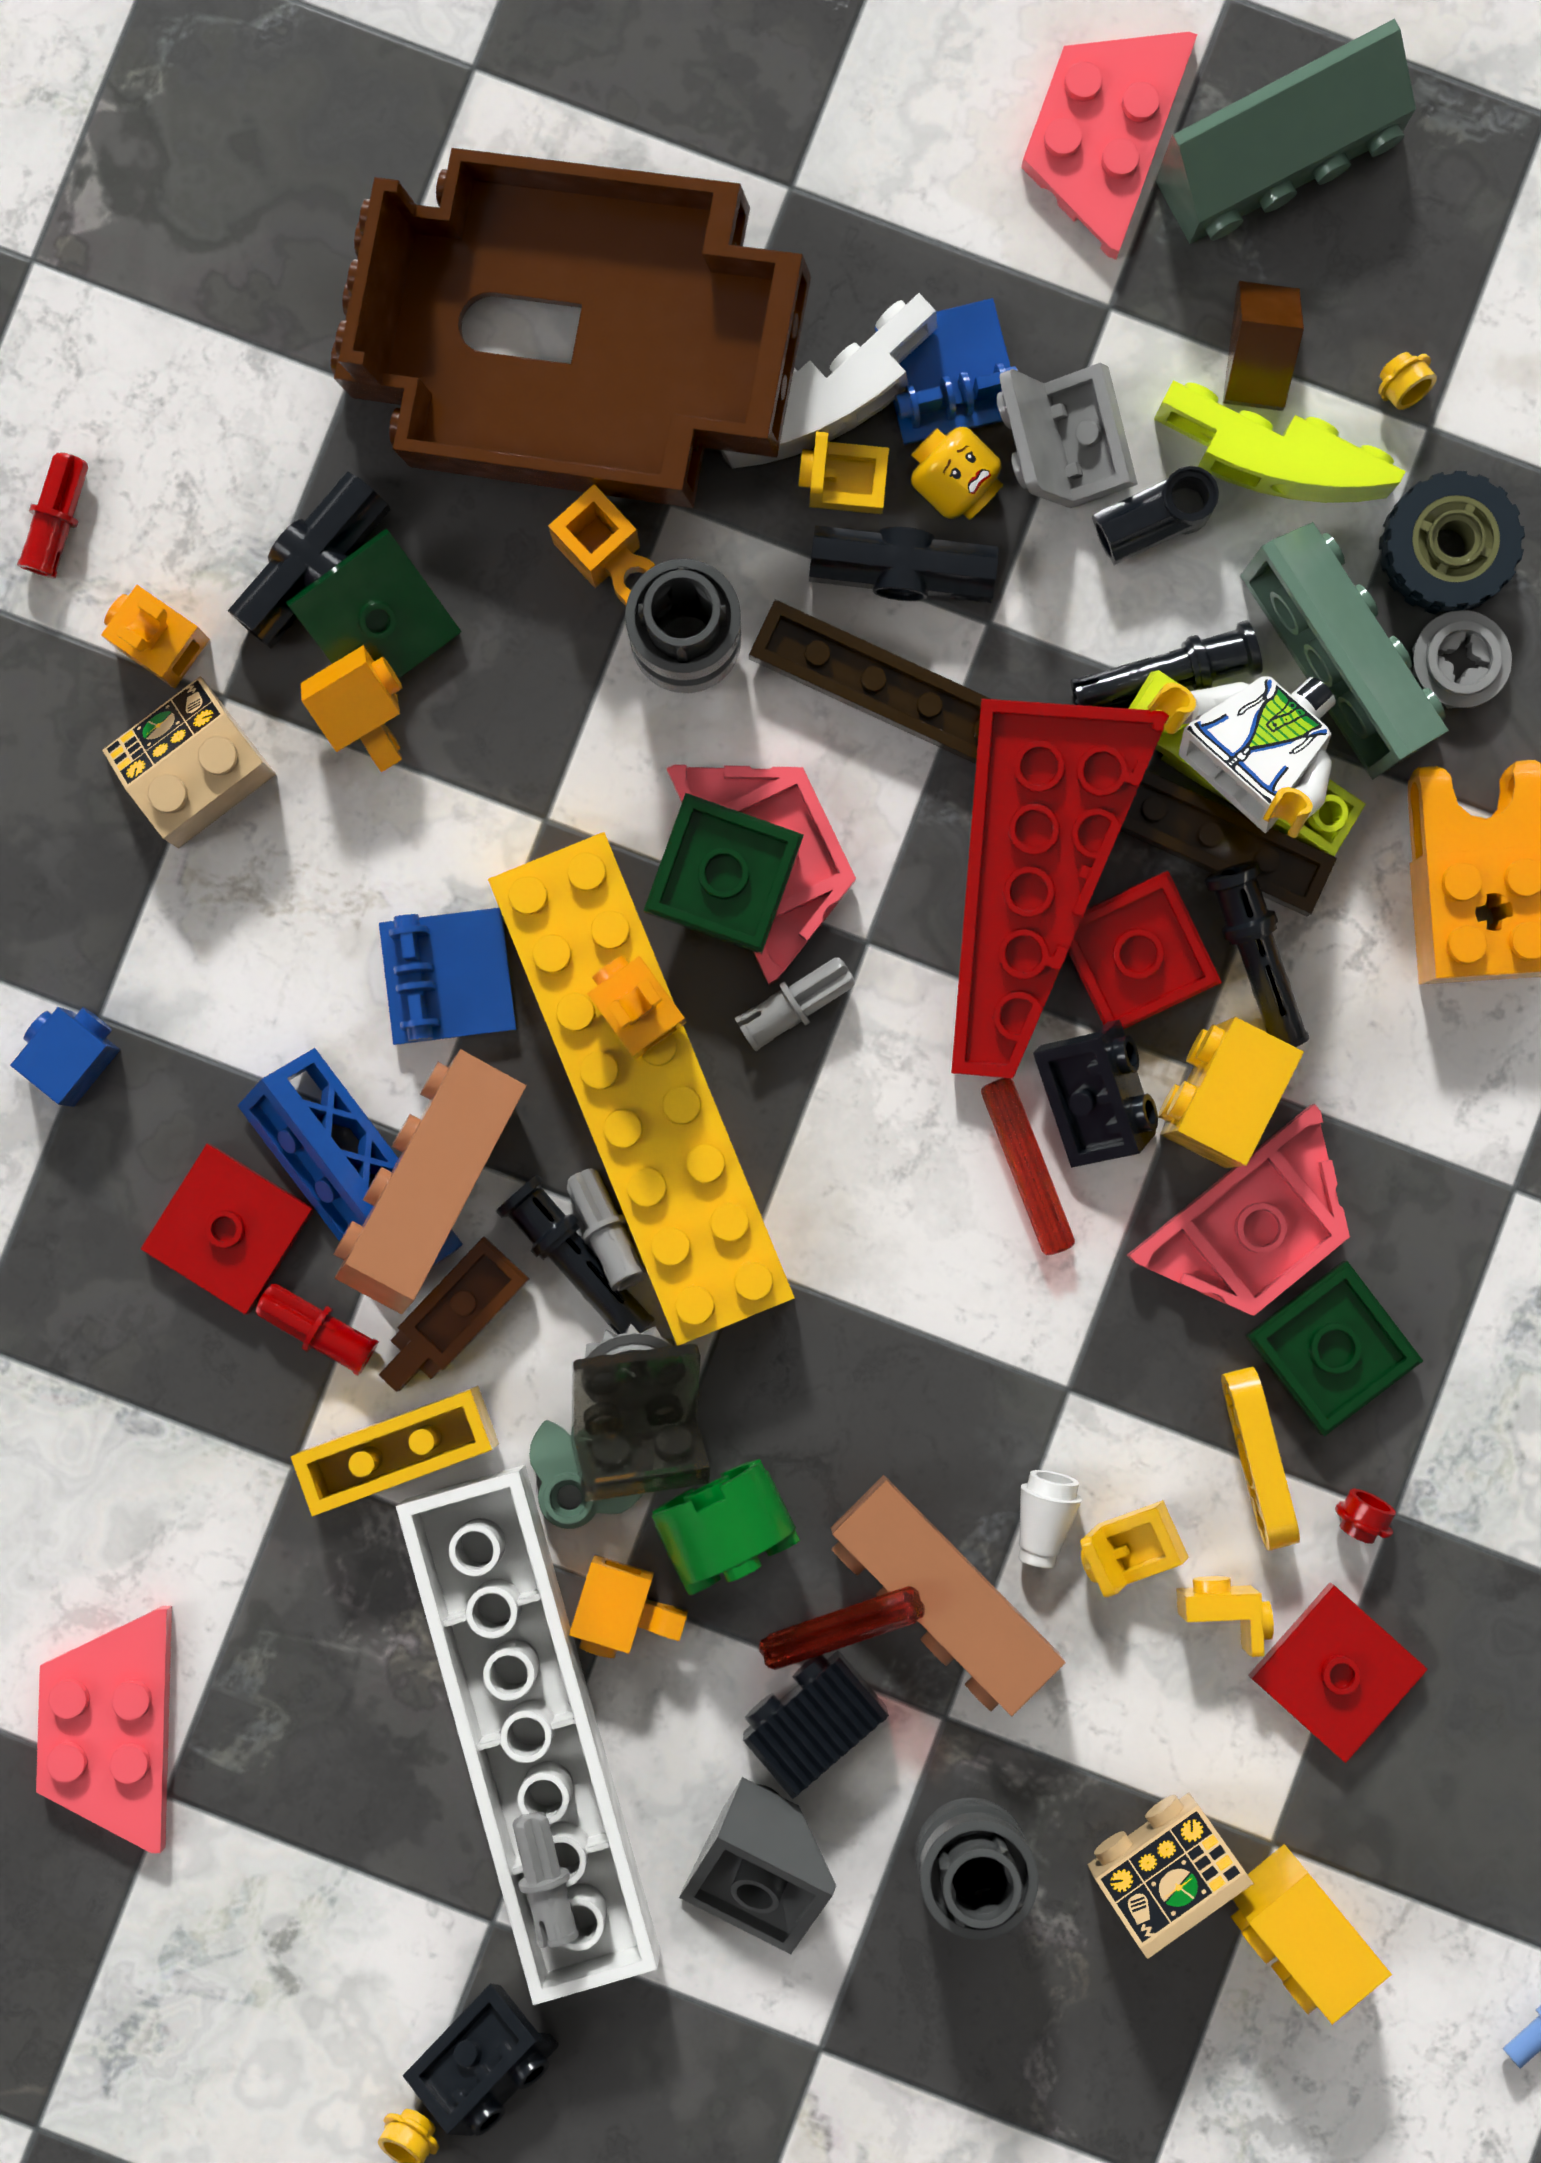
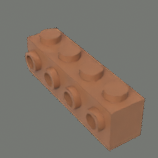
M461 1049L448 1067L437 1062L420 1095L430 1100L421 1118L419 1119L409 1114L393 1142L392 1147L402 1153L392 1172L381 1167L363 1198V1201L373 1205L363 1226L351 1221L333 1254L344 1260L334 1279L400 1314L405 1312L414 1302L527 1085Z
M885 1475L831 1526L832 1535L838 1540L831 1548L832 1551L857 1576L866 1568L883 1585L876 1593L878 1598L901 1621L911 1614L927 1630L920 1640L945 1666H948L955 1659L972 1676L965 1683V1686L989 1711H992L1000 1704L1012 1717L1066 1663L1060 1653Z

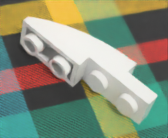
M920 293L907 304L902 300L897 301L878 319L875 325L878 331L861 347L857 343H852L833 360L829 368L833 373L827 378L810 360L799 371L794 367L777 458L720 450L724 460L733 469L766 464L802 453V449L811 450L815 448L816 432L829 433V442L856 428L884 409L895 399V395L905 391V387L908 385L907 374L899 363L938 328L936 310Z

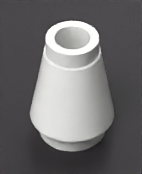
M1030 1471L1028 1483L1021 1485L1019 1560L1036 1567H1055L1057 1556L1061 1551L1082 1501V1498L1077 1495L1079 1482L1076 1479L1051 1471Z

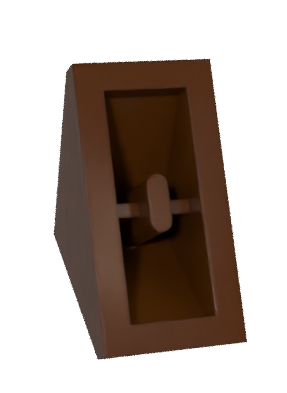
M1245 281L1238 282L1223 395L1224 404L1278 411L1284 410L1304 331L1300 288Z

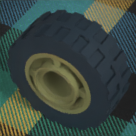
M1454 471L1452 474L1444 475L1443 472L1431 475L1428 480L1424 482L1419 481L1411 487L1387 515L1382 526L1385 527L1384 533L1379 538V550L1382 549L1380 564L1382 571H1386L1390 579L1388 583L1394 592L1398 590L1405 597L1404 601L1411 606L1418 605L1425 609L1424 612L1436 614L1438 612L1473 610L1501 591L1510 582L1516 573L1514 571L1516 565L1522 560L1524 549H1521L1522 539L1525 538L1524 526L1520 525L1518 518L1520 512L1516 504L1512 505L1506 497L1508 493L1501 486L1497 488L1488 482L1489 478L1480 474L1471 476L1467 475V471ZM1451 530L1460 535L1465 546L1462 557H1450L1442 552L1437 541L1439 531Z

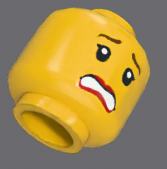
M967 427L954 428L947 435H944L936 428L912 453V456L919 462L911 476L912 486L945 518L954 519L963 514L970 520L995 496L1003 485L997 479L1002 468L1000 459Z

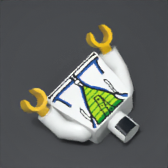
M1267 676L1260 677L1250 685L1244 682H1236L1195 691H1189L1183 685L1171 682L1165 684L1149 704L1148 709L1151 712L1161 710L1170 716L1163 726L1168 734H1174L1183 724H1189L1184 728L1178 755L1264 833L1272 828L1278 818H1281L1291 825L1287 835L1296 838L1305 821L1324 804L1332 769V761L1326 752L1331 732L1319 719L1336 704V700L1331 690L1319 679L1309 677L1292 694L1288 693L1272 677Z

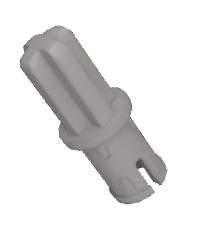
M833 958L789 987L785 981L780 983V991L756 1007L735 1017V1020L752 1048L758 1051L761 1047L797 1024L803 1022L806 1026L811 1023L807 1016L853 988L855 985L854 977L843 960Z
M590 1168L572 1175L568 1179L567 1191L586 1230L582 1235L584 1243L592 1245L602 1264L612 1291H622L635 1286L648 1276V1273L626 1229L628 1223L625 1216L618 1214L597 1170Z
M543 1812L522 1815L516 1818L512 1825L525 1876L519 1881V1890L527 1894L538 1946L540 1948H545L547 1945L549 1948L562 1946L575 1940L579 1935L566 1882L570 1879L569 1870L559 1866L549 1820Z

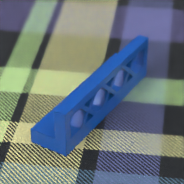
M313 1048L262 1078L237 1106L340 1242L351 1221L363 1226L373 1205L363 1201L369 1189L370 1173L377 1174L381 1167L392 1172L399 1158L316 1048ZM307 1071L322 1091L321 1104L303 1100L289 1081ZM332 1124L350 1128L359 1140L358 1154L342 1150L338 1147L331 1137ZM452 1229L432 1267L453 1254L463 1245Z

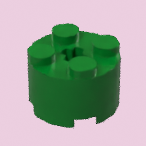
M760 1459L746 1462L720 1473L721 1478L707 1483L696 1490L692 1487L652 1511L653 1515L651 1516L655 1523L654 1527L688 1595L698 1593L721 1580L719 1574L722 1572L728 1583L738 1580L762 1566L758 1555L766 1551L768 1556H772L800 1542L790 1514L769 1471L765 1470Z

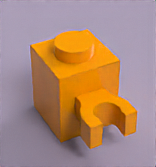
M595 484L548 525L554 545L592 586L596 588L610 576L615 593L625 606L631 592L625 585L627 577L635 572L644 574L655 566L650 559L633 554L640 548L637 529Z
M139 585L134 587L129 596L122 594L114 601L104 619V624L107 627L101 634L116 649L174 689L210 640L198 626Z
M362 645L300 683L302 703L336 752L360 739L380 772L385 771L402 760V756L398 751L400 750V745L384 723L400 714L396 693L403 688L394 670L383 656L374 661L365 646Z
M620 956L592 977L597 987L588 992V996L635 1060L687 1023L685 1017L640 956L630 963L627 962L624 956Z
M594 1555L569 1636L581 1639L579 1648L586 1652L605 1658H615L617 1651L630 1653L637 1627L669 1639L680 1641L688 1610L646 1599L654 1575L653 1572Z

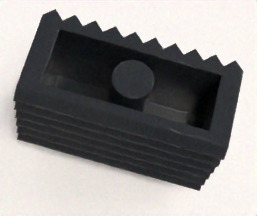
M839 1650L828 1659L821 1652L815 1654L792 1676L798 1683L797 1686L780 1700L774 1693H771L745 1716L750 1726L743 1731V1741L792 1799L808 1788L812 1782L817 1780L821 1774L826 1772L842 1756L846 1755L851 1748L855 1747L859 1741L875 1730L889 1716L883 1701L869 1687L866 1681L862 1679Z

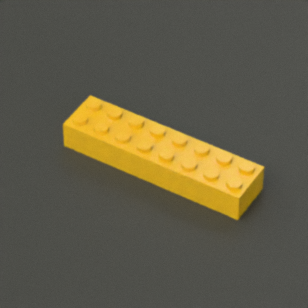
M605 832L489 878L488 881L677 1346L794 1299L791 1287L684 1026L677 1029L635 1060L587 994L597 987L592 977L607 964L620 956H624L628 963L640 956L673 1001Z

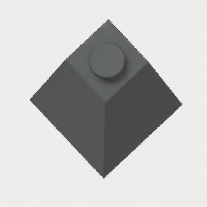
M742 1777L724 1805L679 1898L792 1954L833 1896L836 1883L799 1805L781 1797L774 1789L768 1786L755 1784Z

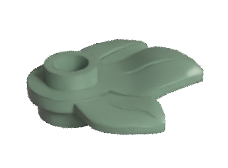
M610 1412L591 1417L579 1425L571 1435L564 1428L549 1420H545L535 1433L530 1444V1464L542 1481L538 1493L540 1510L544 1517L553 1525L564 1529H574L587 1524L596 1513H623L631 1508L648 1488L652 1478V1471L640 1464L621 1460L624 1453V1436L620 1421L615 1413ZM573 1485L580 1490L582 1500L577 1507L567 1508L560 1503L558 1494L563 1486Z

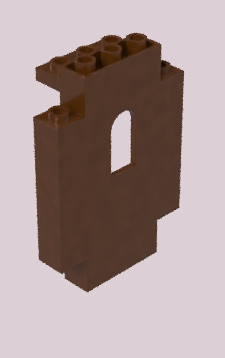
M451 148L448 168L442 169L439 173L436 185V199L439 207L416 205L399 180L374 177L370 199H365L362 203L359 222L355 230L354 248L357 260H353L350 264L347 282L343 291L342 304L346 318L339 323L331 352V370L336 382L352 398L401 405V408H395L392 413L389 437L393 450L409 467L586 492L595 484L606 496L693 508L705 448L777 458L811 275L803 254L743 246L750 206L740 183ZM486 297H502L581 308L571 364L474 350L463 339L462 321L464 315L471 305Z

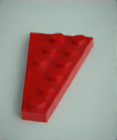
M981 699L951 1073L1014 1078L1164 730L1163 726L1169 718L1167 713L1156 710L1151 712L1150 710Z

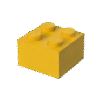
M1237 1017L1217 1025L1213 1024L1208 1031L1202 1029L1186 1059V1062L1193 1065L1194 1068L1187 1081H1183L1180 1086L1177 1084L1173 1085L1159 1111L1158 1117L1166 1121L1160 1135L1224 1168L1247 1166L1304 1051Z
M1285 1844L1247 1874L1254 1884L1232 1899L1239 1910L1230 1916L1266 1964L1275 1957L1278 1958L1271 1965L1272 1969L1308 2015L1318 2007L1333 2025L1392 1975Z

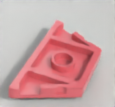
M1180 32L1063 47L1026 149L1021 168L1041 188L1047 189L1054 194L1058 206L1074 222L1077 219L1082 222L1102 243L1100 249L1110 258L1117 259L1198 34Z
M677 764L666 768L681 802L684 799L685 793L804 834L763 953L753 952L768 985L777 982L856 881V877L804 768L773 766L771 769H752L750 766L725 765L724 768L687 767L686 765Z
M1315 1104L1309 1105L1254 1150L1247 1166L1232 1168L1127 1254L1128 1258L1139 1266L1243 1313L1255 1316L1350 1238L1344 1209L1339 1205L1336 1187L1338 1183L1333 1161L1328 1158L1320 1124L1323 1123V1118L1319 1108Z
M161 1606L148 1614L40 1665L36 1793L150 1853H161L166 1848L172 1606Z

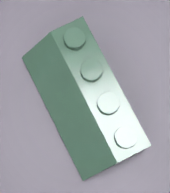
M1395 18L1172 135L1155 182L1189 244L1207 235L1211 241L1218 240L1237 229L1243 223L1242 217L1260 207H1262L1265 213L1274 211L1296 196V188L1313 179H1316L1319 185L1325 184L1345 172L1351 166L1349 160L1367 151L1370 152L1372 157L1378 156L1402 141L1405 137L1403 131L1414 114L1416 106L1401 29Z
M1314 522L1261 546L1240 577L1307 679L1309 677L1319 679L1333 693L1336 704L1328 712L1373 780L1449 731L1442 721L1446 718V714L1437 696L1429 688L1421 689L1410 672L1409 668L1412 667V661L1404 645L1395 636L1388 638L1375 618L1378 616V608L1371 594L1360 584L1354 586L1343 569L1342 565L1345 564V559L1337 542L1328 533L1321 535Z

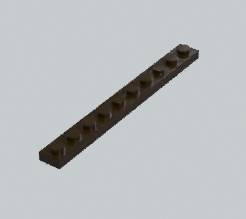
M774 600L749 653V660L976 764L981 699L991 698L783 602ZM1147 770L1120 830L1211 873L1236 864L1258 861L1261 873L1257 876V880L1263 897L1306 917L1312 914L1337 860L1336 857L1273 828L1264 833L1245 815Z

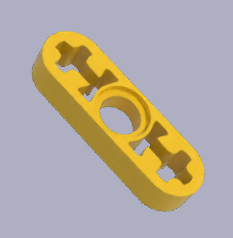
M1253 1366L1224 1373L1221 1375L1224 1398L1256 1523L1264 1546L1270 1551L1300 1543L1298 1523L1259 1376Z

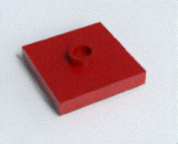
M1168 870L1087 908L1068 951L1103 1025L1110 1021L1120 1020L1123 1030L1222 983Z
M206 1144L140 1249L244 1315H248L315 1209L212 1144Z
M1329 1583L1248 1676L1346 1763L1428 1669L1334 1584Z

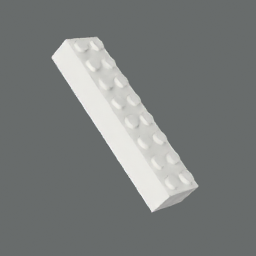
M518 1466L404 1499L396 1506L533 2005L657 1970L660 1947L574 1638L569 1636L571 1627L526 1466ZM533 1812H543L548 1818L559 1866L567 1868L570 1874V1879L566 1882L579 1935L570 1943L554 1948H549L548 1945L545 1948L538 1946L527 1894L522 1893L518 1886L519 1881L525 1876L512 1825L516 1818Z

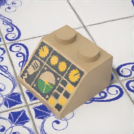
M201 676L102 750L125 790L164 840L177 848L183 846L276 775Z
M1187 1793L1180 1799L1176 1795H1171L1155 1804L1145 1815L1148 1822L1128 1836L1124 1831H1121L1107 1838L1095 1849L1094 1855L1096 1859L1087 1864L1099 1887L1147 1959L1254 1884L1190 1793Z

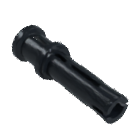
M1248 620L1237 624L1236 630L1202 640L1197 635L1190 636L1186 641L1182 642L1180 649L1114 667L1097 674L1074 678L1070 680L1075 705L1116 707L1132 703L1150 672L1161 671L1184 687L1192 685L1195 690L1211 688L1213 681L1248 672L1251 676L1259 675L1263 672V664L1253 627Z
M1249 861L1217 871L1208 876L1205 882L1209 891L1216 892L1226 921V925L1222 928L1224 938L1229 940L1230 944L1237 945L1266 1031L1268 1034L1294 1047H1298L1310 1038L1304 1028L1289 978L1286 975L1272 933L1277 929L1276 923L1278 919L1275 911L1267 909L1257 880V876L1261 873L1258 861Z
M538 1174L535 1175L496 1210L501 1218L509 1216L532 1242L531 1252L536 1258L540 1256L544 1260L548 1256L617 1335L625 1333L630 1324L641 1333L655 1318L651 1314L649 1315L627 1289L612 1291L598 1256L584 1243L581 1236L576 1232L580 1228L577 1224L579 1220L573 1214L565 1215L541 1188L544 1182Z

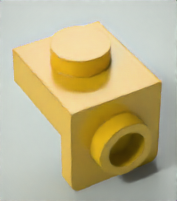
M816 432L814 450L802 449L799 487L810 488L809 507L882 514L889 448L828 442L829 433Z
M1163 1500L1101 1522L1080 1540L1082 1547L1081 1560L1084 1570L1092 1582L1098 1583L1105 1598L1118 1594L1129 1583L1183 1565L1189 1558Z
M1225 1576L1193 1578V1588H1176L1177 1612L1186 1622L1240 1620L1242 1649L1251 1657H1262L1265 1655L1264 1640L1273 1639L1274 1622L1271 1604L1269 1601H1262V1593L1251 1585L1231 1586V1578Z

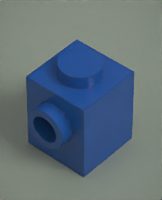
M57 1007L52 1014L49 1011H45L30 1025L23 1037L28 1044L10 1066L58 1105L74 1107L118 1054L120 1049L107 1039L112 1029L95 1014L84 1007L77 1014L71 1010Z

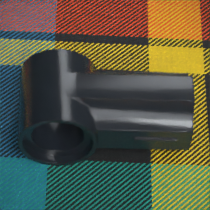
M1187 466L1176 470L1167 480L1093 514L1092 520L1097 536L1106 555L1111 559L1113 565H1116L1180 534L1186 535L1197 532L1206 525L1218 503V485L1208 471L1201 467ZM1181 488L1193 489L1201 496L1204 504L1203 509L1192 514L1182 512L1173 503L1172 493Z

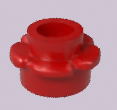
M1352 1488L1345 1501H1340L1336 1505L1335 1511L1342 1518L1339 1526L1351 1537L1364 1543L1373 1544L1378 1535L1382 1538H1390L1393 1535V1530L1389 1526L1396 1515V1511L1379 1497L1366 1491Z

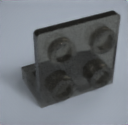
M696 1344L665 1346L657 1349L613 1355H599L578 1359L573 1362L571 1445L585 1502L709 1484L710 1464L697 1422L701 1355Z

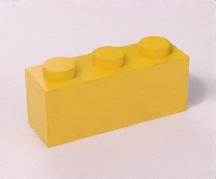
M475 1386L307 1448L290 1457L311 1516L313 1517L491 1451L499 1445V1441L479 1386Z

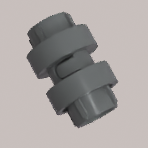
M673 559L655 565L637 580L627 600L625 621L634 659L643 674L657 686L677 693L700 692L713 687L723 680L732 670L738 659L742 639L739 600L728 579L717 569L704 562L693 559ZM686 616L698 618L707 625L699 634L690 638H674L663 631V628L672 620Z
M961 1798L942 1805L923 1824L916 1841L915 1864L925 1904L936 1921L951 1933L973 1940L996 1938L1016 1928L1027 1917L1033 1907L1037 1896L1039 1878L1037 1865L1021 1826L1012 1814L1002 1806L986 1799ZM989 1857L995 1859L991 1868L981 1875L963 1877L955 1874L963 1863L972 1858Z

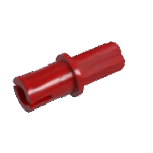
M63 452L56 453L52 457L38 505L31 504L29 508L33 518L17 566L37 575L56 578L70 528H76L79 522L73 516L88 471V463Z
M271 1284L265 1290L256 1307V1314L259 1317L304 1342L302 1345L303 1350L308 1352L311 1348H314L350 1369L357 1376L364 1370L379 1343L378 1340L371 1339L331 1315L333 1309L329 1306L321 1310L278 1284Z

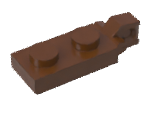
M483 1236L397 1327L399 1331L390 1341L400 1352L379 1373V1376L396 1392L401 1391L420 1370L432 1379L440 1370H445L523 1288L530 1278L488 1238Z

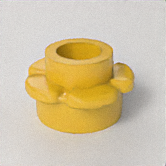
M1404 352L1388 362L1380 373L1382 383L1378 393L1383 401L1390 400L1398 410H1404L1425 397L1437 381L1436 374L1429 367L1431 358L1427 354H1420L1417 357L1412 356L1409 352Z
M404 2109L401 2115L389 2113L383 2119L385 2129L378 2139V2145L391 2159L398 2163H424L430 2153L433 2155L437 2153L439 2145L436 2139L432 2137L436 2128L427 2117L412 2109Z

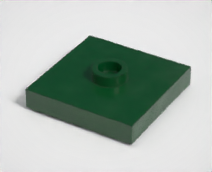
M387 529L383 530L286 602L332 664L364 645L374 661L383 656L394 670L398 679L462 632Z
M685 793L643 911L651 916L762 954L804 834Z
M1348 1261L1339 1263L1245 1335L1318 1433L1324 1437L1423 1362V1359Z

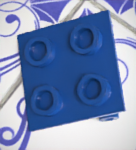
M993 298L937 311L938 328L899 363L906 371L908 385L903 393L895 395L893 404L904 445L924 441L936 428L944 435H947L957 427L973 429L1003 421L997 406V394L1002 391L1000 373L1011 369L1018 370L1016 366H1010Z
M500 908L419 917L418 914L395 916L394 921L379 922L393 1045L517 1030L504 922Z

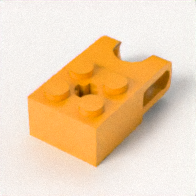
M1536 760L1516 761L1504 771L1499 780L1497 810L1489 818L1472 816L1458 805L1451 775L1444 768L1438 766L1417 767L1408 781V810L1412 862L1409 864L1419 985L1541 977V763ZM1484 905L1493 914V923L1489 925V929H1487V920L1478 922L1475 914L1476 909Z

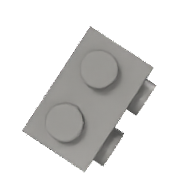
M1098 363L1046 383H1042L1014 369L1000 373L1002 391L997 394V406L1004 424L1009 429L1012 428L1017 451L1012 454V466L1017 481L1022 488H1027L1032 495L1072 508L1138 485L1108 366Z

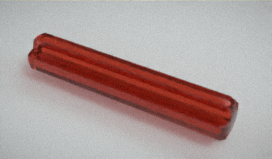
M1002 1078L986 1084L981 1089V1094L1041 1250L1045 1255H1055L1066 1251L1075 1245V1239L1014 1081L1011 1078Z
M907 1586L770 1633L759 1642V1652L764 1656L765 1665L770 1669L777 1670L914 1624L925 1615V1605L920 1600L919 1591L916 1588Z

